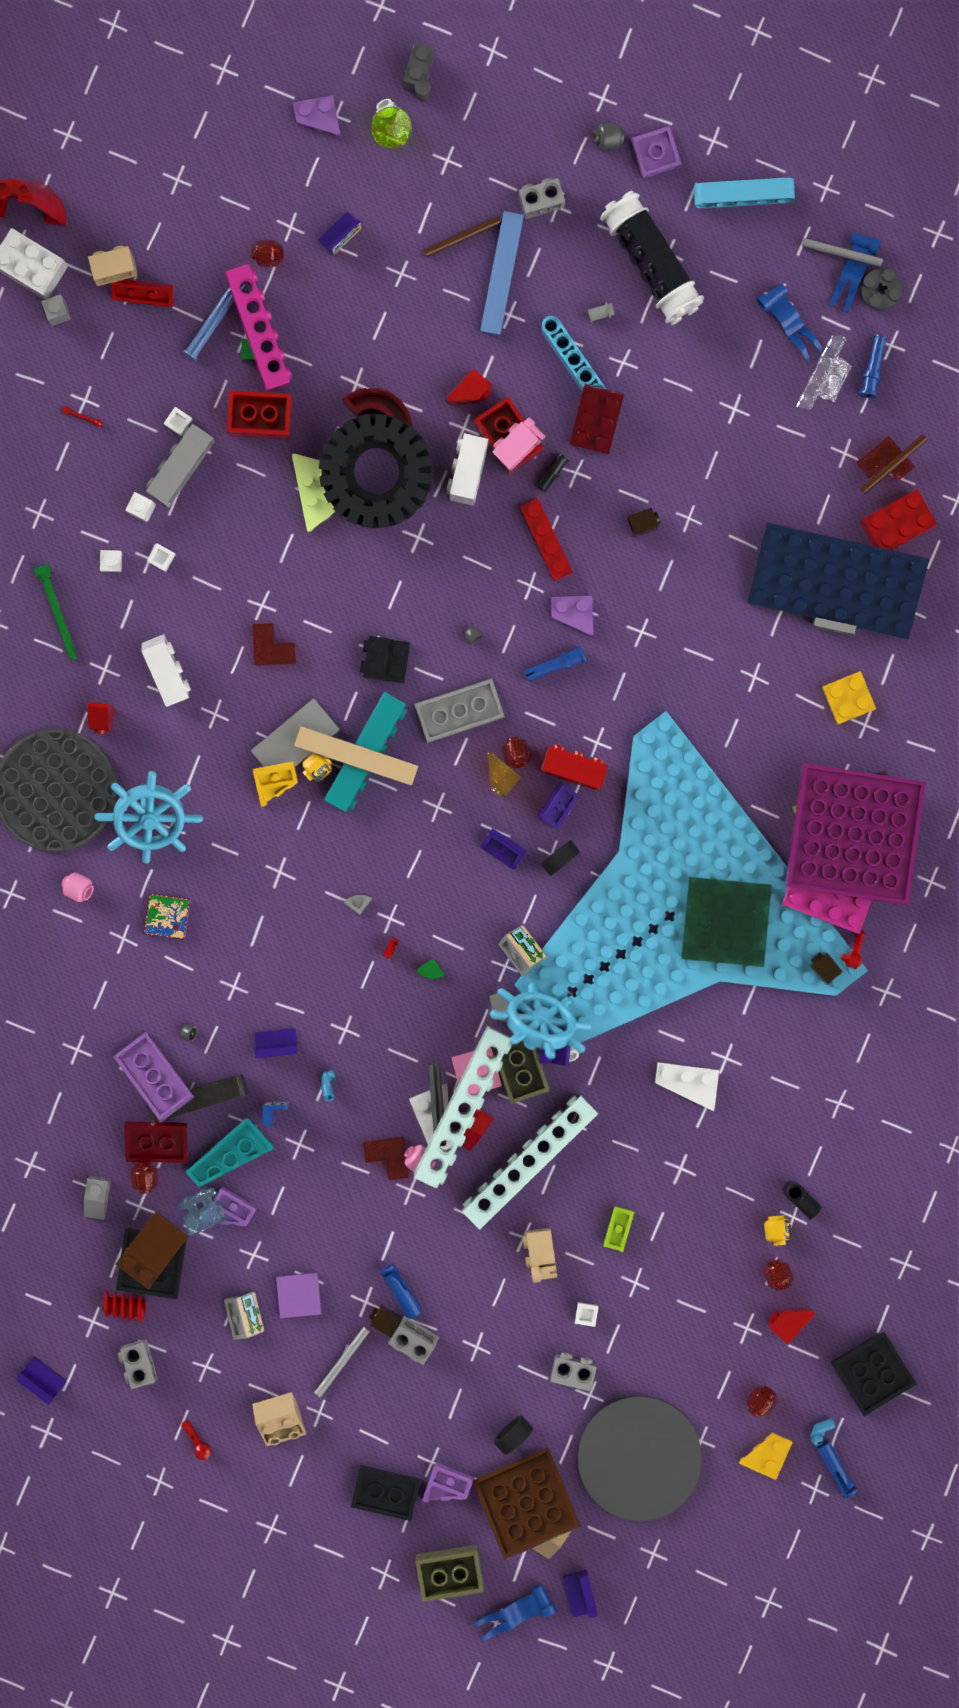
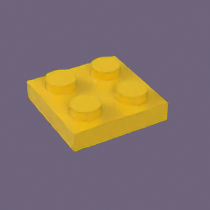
M861 671L822 687L837 725L876 709Z

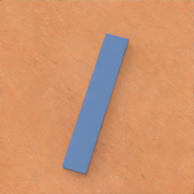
M507 211L503 213L480 329L481 333L501 335L524 219L522 214Z

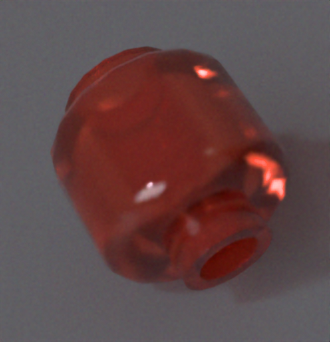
M259 240L255 248L252 249V258L256 260L259 267H277L284 258L283 247L276 240Z
M517 736L507 739V743L502 747L505 762L507 765L512 766V768L524 767L531 759L527 741L519 739Z
M150 1162L136 1163L135 1167L131 1169L133 1189L141 1194H148L157 1187V1168L151 1165Z
M780 1259L769 1262V1267L764 1270L769 1288L775 1289L777 1292L791 1287L794 1276L787 1262H780Z
M767 1386L756 1387L746 1400L750 1414L755 1417H767L777 1404L776 1393Z

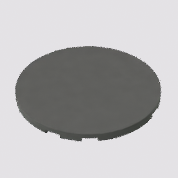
M47 729L23 737L6 752L0 762L1 821L18 840L39 850L61 852L73 850L89 843L109 823V821L95 820V814L113 813L117 802V794L111 789V785L117 783V778L110 759L94 741L74 731Z
M636 1395L620 1398L600 1409L585 1427L578 1449L579 1472L588 1494L608 1513L631 1521L659 1519L678 1509L695 1489L702 1466L700 1442L696 1431L687 1417L670 1403L648 1396Z

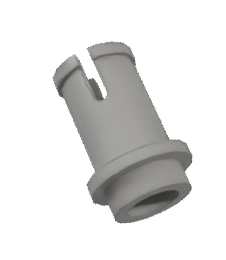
M605 302V305L588 309L591 322L606 317L610 319L611 316L615 315L612 303L608 304Z

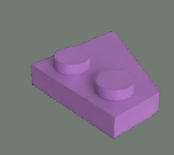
M333 95L293 102L297 125L306 128L311 127L319 132H328L336 137L340 136Z
M592 596L551 597L552 619L582 631L589 636H593Z
M222 1186L202 1222L247 1226L258 1207Z
M435 1463L422 1501L467 1499L474 1477Z

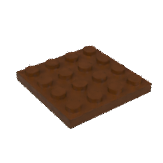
M549 1447L473 1481L504 1560L581 1527Z

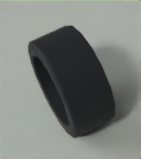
M569 840L540 864L552 876L575 858L580 851Z
M518 1416L498 1433L494 1439V1444L504 1455H507L528 1438L533 1427L523 1416Z

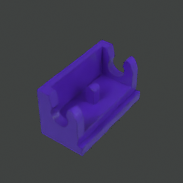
M558 783L538 813L537 818L558 830L580 795L564 784Z
M493 828L480 846V848L513 870L527 852Z

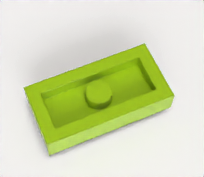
M614 1206L603 1243L604 1247L621 1252L624 1251L634 1211Z

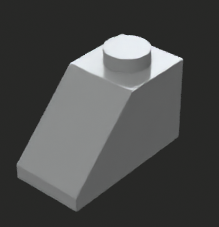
M97 1176L87 1178L84 1196V1217L105 1220L111 1179Z

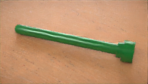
M40 566L34 569L35 576L43 583L69 659L74 661L77 659V654L50 581V574L52 573L50 566Z

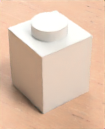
M134 492L125 511L129 515L147 523L156 504L152 500Z

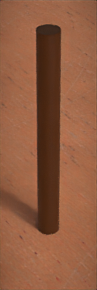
M497 216L424 249L426 257H429L501 224L500 218Z
M922 434L864 484L860 488L862 493L867 494L928 441L926 436Z

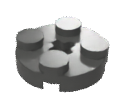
M883 268L869 272L863 279L860 287V295L863 302L868 307L870 306L877 311H885L892 308L900 299L902 284L899 277L893 270ZM878 285H882L886 288V290L884 291V295H881L880 292H876Z

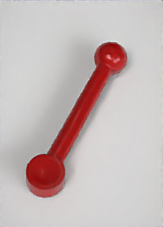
M68 406L62 409L65 415L71 414L95 424L96 427H101L103 424L100 419L94 420L74 412Z

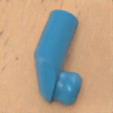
M333 1070L325 1071L322 1074L321 1089L325 1101H332L335 1098L330 1083L336 1080Z
M832 1418L814 1425L810 1439L815 1446H821L824 1443L823 1437L826 1431L836 1428Z

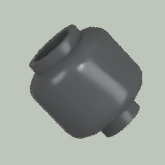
M600 123L597 130L593 131V142L597 143L600 150H617L624 142L623 128H620L617 123Z

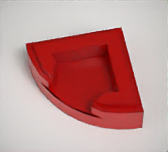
M391 938L383 956L389 959L392 957L399 943L398 939Z

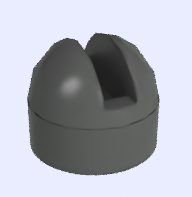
M473 626L469 627L465 632V638L469 644L474 643L483 636L481 631Z
M186 1024L180 1029L182 1031L180 1036L185 1041L193 1042L198 1034L196 1026Z

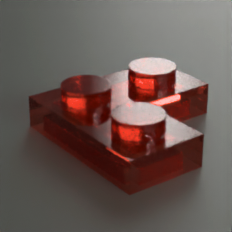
M888 436L857 461V465L868 478H871L902 451L891 437ZM907 458L891 474L899 481L913 470L915 466Z
M273 623L253 624L255 666L296 664L295 643L275 644Z
M404 1136L363 1141L366 1163L386 1160L389 1180L409 1178V1170L405 1165L406 1157L404 1154L406 1148Z

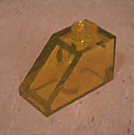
M489 751L487 760L490 785L493 786L491 791L499 797L502 795L506 797L522 777Z

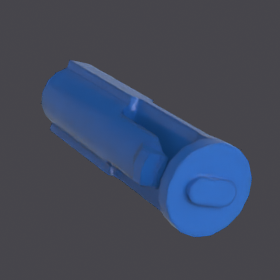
M392 1263L383 1268L380 1273L407 1318L412 1319L419 1315L423 1310L406 1285L396 1265Z
M825 1441L821 1446L817 1447V1450L838 1484V1490L842 1491V1497L848 1498L854 1495L858 1489L854 1487V1482L848 1477L830 1441Z

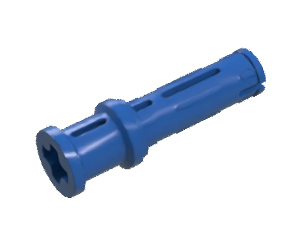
M874 335L868 368L862 376L864 379L862 390H859V395L864 398H877L876 388L881 380L879 370L887 337L884 335L881 339V335Z
M580 645L577 649L568 653L562 652L558 658L527 670L525 669L524 671L528 681L531 682L565 668L569 670L571 666L578 663H587V660Z

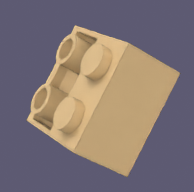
M117 246L111 251H97L92 256H88L93 278L97 286L137 276L135 259L128 246Z
M292 1392L252 1404L255 1423L266 1446L277 1445L280 1442L297 1439L300 1436L306 1435L300 1410Z

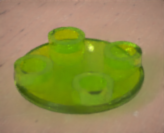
M386 107L373 116L371 131L379 145L385 148H397L405 144L412 132V123L410 117L402 108Z

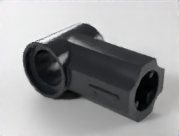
M789 1181L784 1185V1195L809 1220L820 1212L822 1206L799 1183ZM798 1187V1194L793 1197L790 1196V1189Z

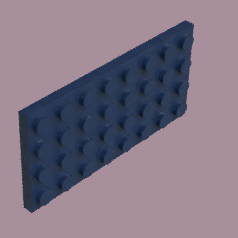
M767 522L748 603L811 618L817 617L854 625L856 628L909 639L929 558Z

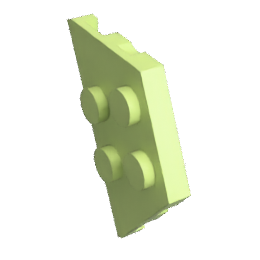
M292 454L307 532H311L316 526L326 521L335 513L333 510L334 506L327 502L324 496V487L320 485L319 476H322L321 469H319L320 460Z

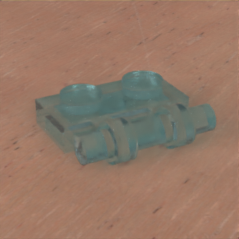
M214 1188L203 1189L193 1197L188 1196L178 1203L180 1210L188 1209L189 1214L183 1216L189 1236L198 1234L226 1221L220 1201L212 1202L211 1197L216 1194ZM203 1202L204 1207L198 1209L196 1204Z

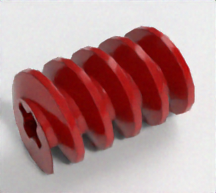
M106 1291L103 1302L105 1317L108 1318L112 1313L113 1318L117 1319L121 1314V1319L126 1320L129 1315V1320L133 1322L137 1316L138 1322L141 1323L146 1314L148 1297L145 1302H142L141 1296L138 1297L137 1301H134L133 1294H131L129 1299L126 1300L125 1293L118 1298L117 1292H114L113 1296L110 1297L109 1291Z

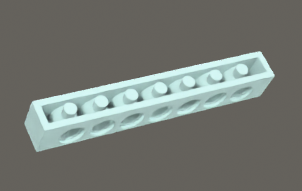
M489 1026L486 1027L414 1172V1178L436 1189L439 1184L442 1185L447 1177L445 1171L448 1165H453L457 1156L454 1153L457 1147H462L466 1138L464 1133L467 1128L470 1129L475 1120L473 1115L476 1109H481L484 1102L482 1097L485 1091L489 1092L494 1082L492 1080L494 1072H499L503 1064L500 1060L504 1053L508 1054L512 1046L510 1036ZM489 1047L497 1048L495 1056L489 1057L486 1055ZM479 1066H487L488 1072L485 1075L477 1074ZM472 1084L479 1086V1090L475 1094H470L467 1091L468 1087ZM467 1103L470 1105V1108L467 1112L462 1113L458 1110L459 1105ZM452 1122H459L460 1128L457 1131L449 1129V1125ZM444 1140L451 1142V1146L447 1150L440 1148V1143ZM439 1159L442 1161V1165L439 1168H433L430 1165L431 1161Z
M574 1095L566 1103L568 1107L563 1112L558 1110L551 1118L553 1121L548 1126L544 1124L536 1132L538 1136L533 1141L530 1138L522 1146L524 1150L519 1155L514 1153L507 1160L509 1164L504 1169L500 1167L492 1175L494 1179L489 1184L485 1182L477 1190L479 1194L475 1198L470 1196L463 1203L464 1208L462 1212L479 1230L598 1115V1112L581 1095L578 1097ZM570 1112H577L579 1114L576 1122L572 1123L567 1120ZM556 1126H561L564 1129V1133L560 1137L552 1134ZM540 1141H547L549 1143L548 1150L540 1151L537 1147ZM526 1155H531L535 1159L534 1163L530 1166L523 1163V1158ZM513 1169L519 1171V1178L511 1180L508 1177L509 1171ZM502 1184L505 1187V1191L502 1194H496L493 1191L495 1185ZM483 1198L490 1201V1206L486 1209L478 1205L479 1201Z

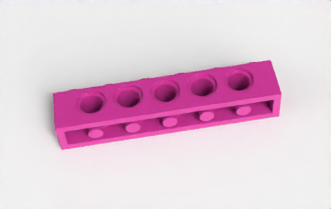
M247 264L225 271L227 283L266 393L289 386L292 374L289 367L285 368L283 360L286 358L282 347L278 348L276 342L279 339L275 328H271L269 323L272 320L269 309H265L262 303L265 298L262 289H258L255 281H258L255 269H251L250 265ZM247 284L252 290L249 293H243L240 287ZM255 304L259 310L256 313H250L247 310V306ZM258 323L263 324L265 331L258 333L254 330V326ZM268 343L272 346V350L268 353L263 352L261 345ZM276 363L279 366V370L271 372L268 369V365Z

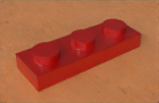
M124 279L111 283L112 300L173 307L174 285Z

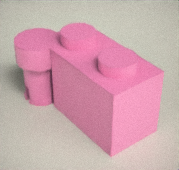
M530 417L520 424L515 423L508 430L510 434L505 439L500 438L494 444L495 449L492 452L509 470H513L535 446L541 443L537 436L541 440H544L546 437L535 426L536 423Z

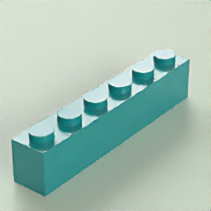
M384 692L355 745L384 754L388 747L385 745L388 738L392 739L398 729L395 727L398 720L402 721L408 711L405 709L406 704ZM344 763L324 800L346 813L348 809L352 811L358 801L355 799L357 793L363 792L368 783L365 781L367 775H372L373 773Z

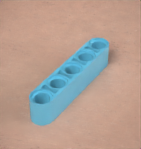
M771 178L698 183L694 185L695 207L716 208L790 203L795 201L794 179Z
M554 316L546 317L542 322L541 332L581 391H583L584 384L606 389L559 319ZM552 323L556 326V329L548 331L545 326ZM564 340L568 343V346L560 348L557 346V342ZM577 357L580 362L577 365H571L568 359ZM582 374H589L591 380L583 382L580 376Z

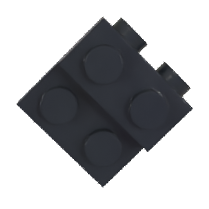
M369 636L368 640H364L363 652L367 654L366 661H361L360 673H364L363 677L368 679L405 684L410 642Z

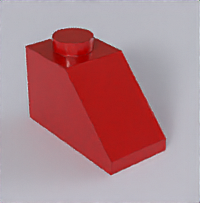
M473 368L446 398V403L450 406L479 404L481 400L485 402L492 394L490 391L492 384Z
M88 702V728L94 730V734L106 735V731L112 732L115 707L109 704Z
M476 1109L473 1115L475 1117L474 1123L464 1133L466 1138L462 1146L469 1151L473 1149L494 1119L493 1116L483 1109Z
M811 1308L781 1309L779 1312L775 1311L769 1317L767 1325L788 1345L814 1317L815 1313Z

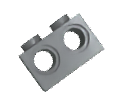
M547 178L534 186L533 184H527L519 190L518 196L525 219L565 207V199L558 178ZM553 190L557 195L550 198L545 193ZM533 196L537 201L531 204L526 201V198Z
M404 1316L388 1344L396 1351H401L409 1356L413 1361L424 1365L434 1350L439 1337Z
M147 1339L123 1345L118 1356L121 1365L124 1364L126 1372H124L126 1384H130L131 1389L155 1383L158 1377ZM136 1350L139 1353V1358L132 1359L129 1351ZM135 1371H143L145 1378L138 1379L135 1376Z
M561 1352V1355H555L550 1381L591 1391L597 1368L596 1363H593V1360L590 1358L581 1357L580 1360L573 1358L572 1354ZM563 1363L570 1367L565 1373L558 1370L559 1365ZM583 1368L590 1371L589 1375L585 1378L578 1375L579 1370Z

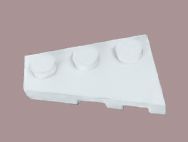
M657 1062L656 1084L714 1111L719 1070Z
M447 1083L442 1085L444 1112L449 1104ZM430 1090L409 1098L427 1144H429L434 1134ZM446 1140V1146H441L440 1148L443 1150L449 1149L451 1142Z

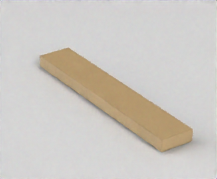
M300 727L294 744L295 747L411 786L419 767L304 727Z

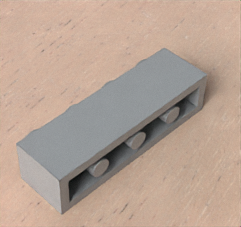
M194 424L191 427L185 428L181 435L182 440L179 444H174L169 452L171 455L168 460H164L158 467L159 473L155 478L152 477L146 485V492L167 508L171 506L215 442L212 436Z

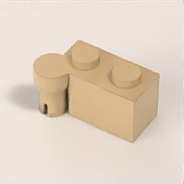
M543 1228L526 1231V1236L523 1237L524 1249L529 1250V1257H525L527 1270L531 1269L533 1283L541 1282L543 1279L557 1278L551 1229Z

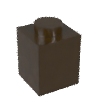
M652 508L629 515L627 518L634 538L656 531L659 527L658 524L661 523L657 511L653 512Z
M819 952L810 959L812 963L809 964V967L825 985H828L843 972L827 952L823 954Z
M381 1304L378 1309L374 1308L370 1314V1326L391 1338L399 1326L402 1316Z

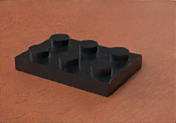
M360 1465L351 1507L411 1521L421 1479Z

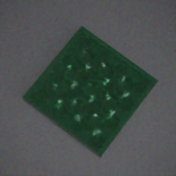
M689 877L681 959L764 967L772 885Z

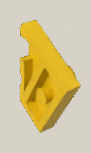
M294 761L253 769L261 807L266 806L267 802L273 797L280 796L286 789L298 783Z
M772 1432L765 1438V1441L755 1446L753 1451L747 1456L742 1457L739 1464L776 1480L793 1442Z

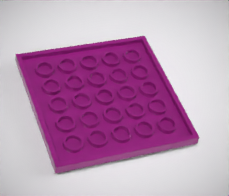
M803 763L785 887L909 905L926 782Z

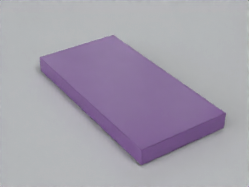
M147 1032L113 1056L160 1122L194 1098L191 1091Z

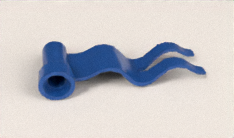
M854 232L849 244L853 245L851 251L876 256L882 240L875 237L872 239ZM847 259L829 303L830 307H833L848 280L851 279L844 312L848 313L868 263Z
M781 283L766 295L762 294L756 300L764 312L770 310L778 319L786 336L799 348L804 359L808 362L810 358L806 347L796 334V331L808 338L819 352H822L823 348L816 336L803 324L796 308L786 298L785 295L788 294V291Z
M543 1584L532 1588L533 1594L511 1603L503 1610L488 1614L474 1622V1627L490 1621L506 1619L504 1623L497 1625L480 1638L481 1641L484 1642L496 1634L509 1631L531 1617L541 1614L542 1618H545L557 1611L554 1602L550 1601Z

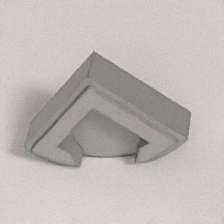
M354 895L348 898L344 904L361 915L372 898L366 895Z

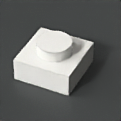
M174 407L164 425L181 436L193 419Z
M157 543L147 562L166 572L176 554Z
M100 550V571L122 572V551Z
M578 1302L575 1324L595 1327L599 1306Z

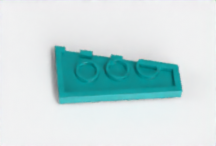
M247 1117L190 1167L186 1173L198 1187H201L275 1147L252 1120Z

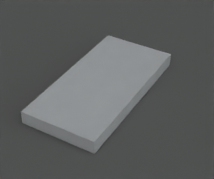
M488 679L414 704L427 743L505 718L493 679Z
M313 698L255 746L251 752L264 767L294 761V766L297 767L313 753L294 746L300 727L331 737L338 733L340 729Z

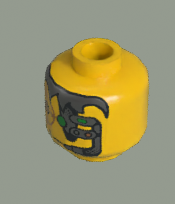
M312 753L303 761L302 766L305 770L302 773L309 781L314 779L317 782H321L332 772L331 765L333 763L328 757Z
M785 1215L771 1216L765 1221V1238L768 1242H773L774 1246L786 1245V1241L792 1238L791 1222L789 1219H785Z

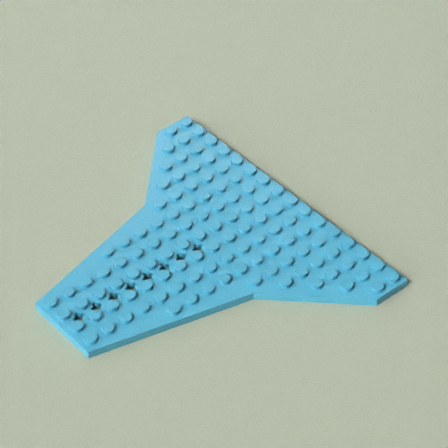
M665 711L633 736L619 852L542 948L547 956L546 959L535 965L528 974L523 977L520 976L514 985L521 993L529 992L528 985L533 983L538 993L549 995L557 1000L568 997L567 993L569 991L567 988L569 986L572 988L576 987L578 989L576 991L577 996H569L571 1003L567 1007L574 1015L576 1021L589 1022L592 1026L589 1031L576 1029L572 1038L581 1043L720 981L836 996L868 970L863 963L856 970L847 967L845 962L840 959L842 954H848L852 952V949L832 924L781 905L788 888L785 887L788 867L671 716ZM666 911H673L675 913L672 922L670 920L665 921ZM652 923L659 926L657 934L648 932L650 929L649 924ZM634 936L637 938L642 937L643 940H641L642 945L640 947L631 944ZM617 949L626 950V953L624 954L625 959H617L615 957L617 955ZM819 952L821 954L827 952L843 971L828 985H825L809 967V964L812 963L810 959ZM601 961L610 963L608 972L605 970L601 972L599 970ZM586 973L587 975L592 974L594 976L591 985L583 983Z

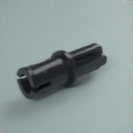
M558 453L550 466L545 468L546 472L538 481L536 487L542 492H546L553 481L559 478L558 474L569 460L561 453Z

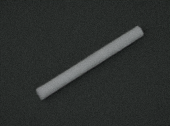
M806 238L802 242L803 247L881 267L883 262L882 258Z
M363 1326L314 1393L318 1397L324 1394L369 1334L370 1330L367 1327Z

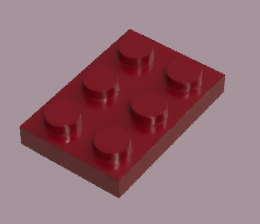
M584 384L569 444L609 454L624 393Z
M125 1121L126 1162L188 1163L187 1123Z

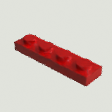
M536 498L519 506L553 580L556 581L573 573L539 499Z

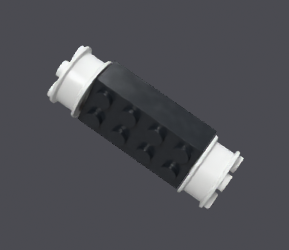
M632 190L626 193L620 201L610 202L605 207L606 211L602 213L600 220L607 223L611 230L609 233L611 236H619L618 239L621 246L627 249L631 262L638 266L643 281L645 283L648 282L652 288V295L656 300H659L656 308H661L666 316V323L674 325L682 319L683 315L695 313L699 309L698 306L703 303L704 296H699L694 288L695 282L689 281V276L649 215V209L642 206L638 200L640 195Z

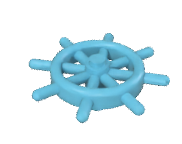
M154 771L148 773L147 785L134 787L127 792L118 783H113L111 789L120 797L116 802L113 813L95 814V820L114 821V828L118 837L108 844V850L114 851L120 845L126 843L133 848L143 850L142 862L145 864L150 862L151 850L160 849L169 844H172L178 851L184 852L186 846L177 838L183 829L184 823H200L203 821L201 815L184 814L180 799L191 790L190 785L185 784L174 793L165 787L156 785V773ZM155 798L164 800L157 807L154 805ZM130 806L137 813H124V811ZM170 806H172V808L174 809V811H175V813H176V814H161V813H163L166 809H168ZM123 822H136L129 829L123 824ZM160 822H173V824L167 829ZM142 828L144 829L143 837L135 835ZM156 829L161 835L152 837V830Z
M533 983L528 985L529 992L521 993L515 997L503 988L498 990V995L506 1000L509 1006L506 1012L492 1010L490 1017L506 1020L509 1029L515 1034L510 1038L511 1044H517L522 1040L528 1049L534 1050L537 1047L545 1049L546 1056L549 1059L555 1056L553 1049H560L566 1045H569L579 1053L585 1051L584 1045L572 1037L576 1029L589 1031L592 1026L589 1022L575 1020L574 1015L567 1007L571 1003L569 997L559 1001L549 995L538 993Z

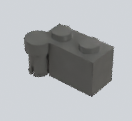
M415 42L403 79V88L415 92L418 100L424 102L429 99L428 96H430L431 92L428 78L435 58V48Z

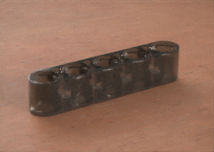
M243 1074L190 1089L194 1098L166 1119L247 1095L248 1090ZM146 1103L151 1122H158L159 1119Z

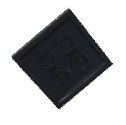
M125 1228L121 1256L139 1234L140 1229ZM187 1239L149 1289L119 1268L116 1290L178 1299Z
M884 1330L831 1361L832 1366L864 1417L917 1385Z

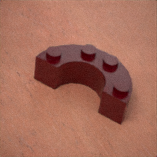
M362 388L351 392L342 399L343 404L357 418L364 414L375 413L399 418V420L412 426L410 414L404 403L387 390Z

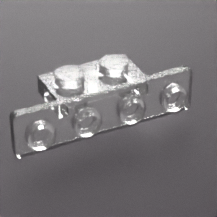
M833 335L828 340L827 347L817 362V367L810 376L804 392L799 397V402L796 406L799 410L810 411L818 395L828 402L834 403L852 368L849 363L838 356L847 339L845 336Z

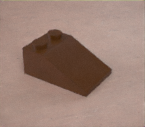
M156 1211L115 1265L149 1289L189 1236Z

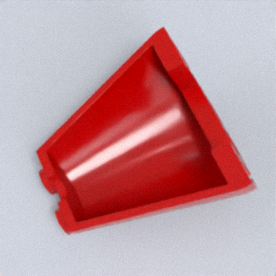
M29 179L0 181L1 218H6L8 198L18 199L22 203H30L46 214V224L66 226L67 220L64 205L50 187Z

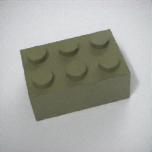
M522 1040L517 1044H512L508 1054H503L500 1060L503 1064L499 1070L510 1103L513 1104L550 1091L536 1049H528ZM491 1047L493 1054L495 1056L497 1054V1048Z
M477 1544L416 1554V1567L422 1602L484 1592Z

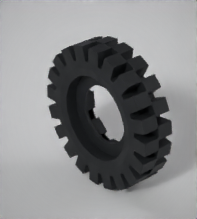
M367 414L343 423L344 426L337 428L332 433L331 440L326 442L322 450L324 452L323 459H320L319 469H321L322 475L319 476L321 487H324V496L327 502L334 506L333 510L347 518V521L367 528L394 526L412 517L416 510L421 508L427 500V493H430L433 484L431 477L434 475V465H431L430 459L432 455L429 448L426 447L423 437L408 423L388 415ZM374 448L384 449L391 453L399 467V476L396 484L392 489L383 494H371L363 490L357 483L354 473L355 464L361 454Z

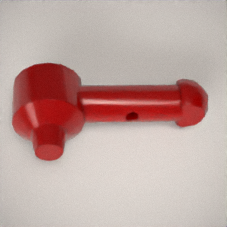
M863 930L860 931V934H856L852 952L842 954L840 958L847 967L855 970L862 963L860 951L865 936Z
M183 1421L181 1427L196 1447V1457L199 1460H206L211 1455V1446L207 1443H202L191 1426L190 1421Z

